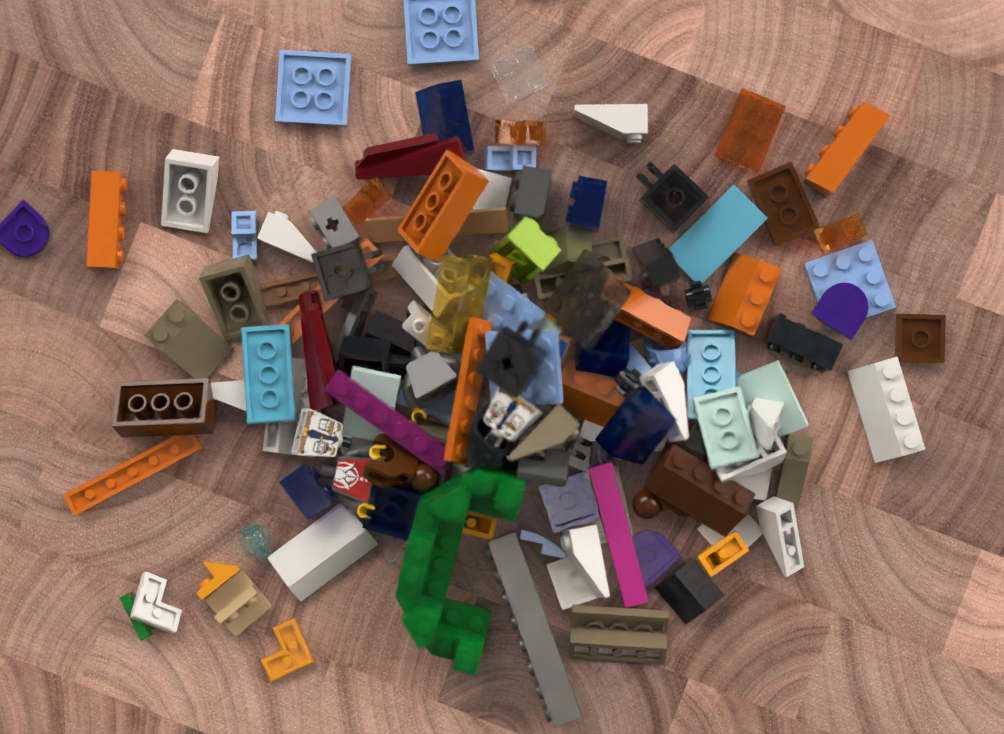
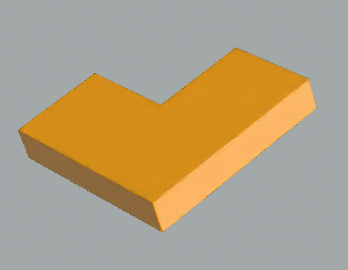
M296 618L273 627L282 650L261 659L270 682L315 662Z

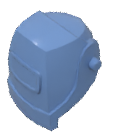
M643 336L644 350L651 368L658 364L674 362L680 375L685 373L688 366L687 359L691 358V354L687 353L685 341L671 350L647 336Z

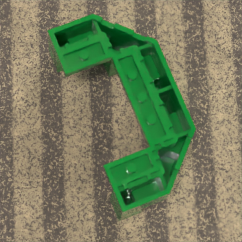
M472 466L471 469L458 474L444 482L441 486L421 496L409 535L395 594L396 600L404 611L401 621L418 649L426 646L431 655L454 660L452 670L476 676L492 610L448 599L446 594L468 510L512 522L516 521L526 480L517 479V471L502 467L479 469Z

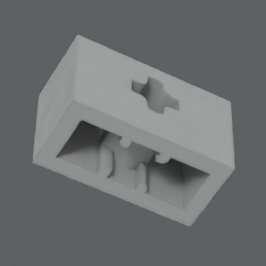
M335 196L310 210L313 216L309 219L316 231L321 228L325 235L322 241L327 249L361 239ZM331 220L335 223L339 222L337 225L338 230L335 232L332 229H327L330 227L329 222Z

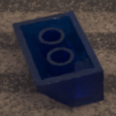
M462 80L440 83L416 91L423 135L435 133L440 142L458 136L466 148V156L475 154Z
M642 386L626 396L595 440L611 457L642 465L678 420L645 386Z

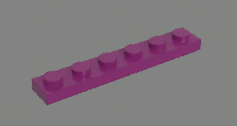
M337 370L324 388L327 393L442 475L452 463L444 460L446 445L341 370Z

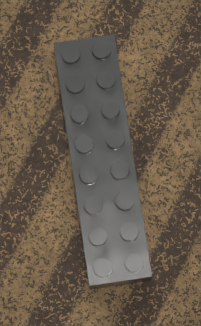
M515 530L488 540L489 545L485 547L489 561H495L497 568L493 569L497 583H503L505 589L502 592L506 607L511 606L513 614H510L513 628L514 630H520L521 637H518L521 650L523 653L528 652L530 659L526 660L530 675H536L538 682L534 684L539 699H545L546 705H543V711L547 722L552 721L554 727L582 717Z

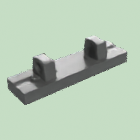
M373 289L358 292L354 302L344 299L341 307L348 310L349 314L335 346L332 345L338 369V353L344 335L360 336L378 295V292Z

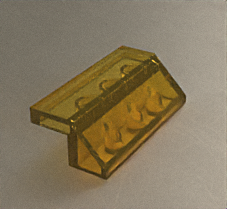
M443 254L426 349L448 354L463 352L469 317L482 319L493 258L469 254L468 259Z

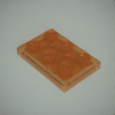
M741 88L714 155L758 173L786 106Z

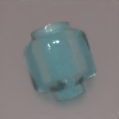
M254 522L240 530L238 542L248 558L255 557L257 560H260L269 555V550L273 546V540L265 525H258L257 522Z

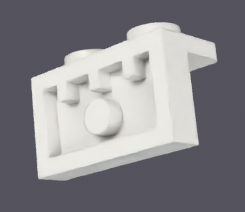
M413 300L408 306L411 315L402 324L403 329L431 351L436 350L440 354L453 339L450 329Z

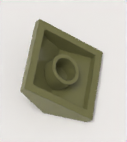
M565 225L546 235L555 239L558 247L561 249L545 268L546 275L594 269L590 231Z

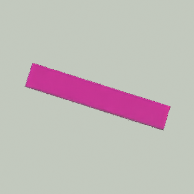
M612 462L590 467L588 470L625 608L647 603L649 601Z

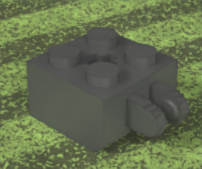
M523 165L522 171H517L515 188H519L518 195L513 194L510 211L514 212V218H518L517 224L525 217L536 222L543 219L551 170Z

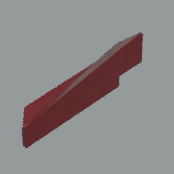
M435 133L367 147L363 151V158L355 161V177L358 180L431 175L446 150L451 151L466 161V148L458 136L440 142Z
M314 290L299 295V307L309 406L311 410L319 411L337 406L336 398L327 393L324 388L338 368L318 292Z

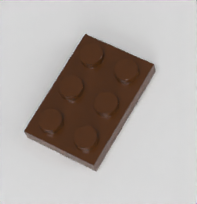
M792 161L747 180L758 209L768 218L764 223L775 247L820 228Z

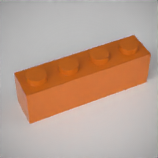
M91 172L86 266L89 268L119 270L120 264H123L124 251L120 250L121 240L125 239V226H122V216H126L127 210L126 202H123V193H127L128 180L124 178V174L121 172Z
M608 275L598 283L591 305L592 308L671 350L684 342L691 320L682 311L673 309L664 304L660 299L653 298L641 289L623 282L621 278Z

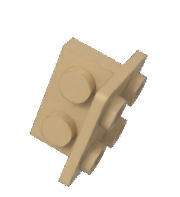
M240 570L206 599L207 604L217 614L214 618L219 624L224 623L234 636L239 635L272 607L269 600L244 570Z

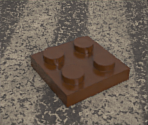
M896 314L895 357H898L899 362L945 363L946 315Z

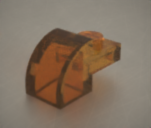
M495 120V144L510 145V147L546 146V122Z
M374 177L342 208L358 226L376 210L384 206L392 197V194L377 177Z
M859 213L813 230L822 253L868 235Z

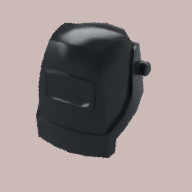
M486 413L478 414L473 419L469 430L470 435L466 445L467 462L479 469L500 468L505 463L509 454L510 444L505 437L498 448L486 441L493 428L484 422Z

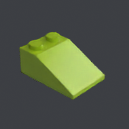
M525 217L488 253L491 255L495 252L514 261L515 264L511 275L524 285L542 272L561 249L558 247L555 239L551 236H546L540 230V226L536 221Z

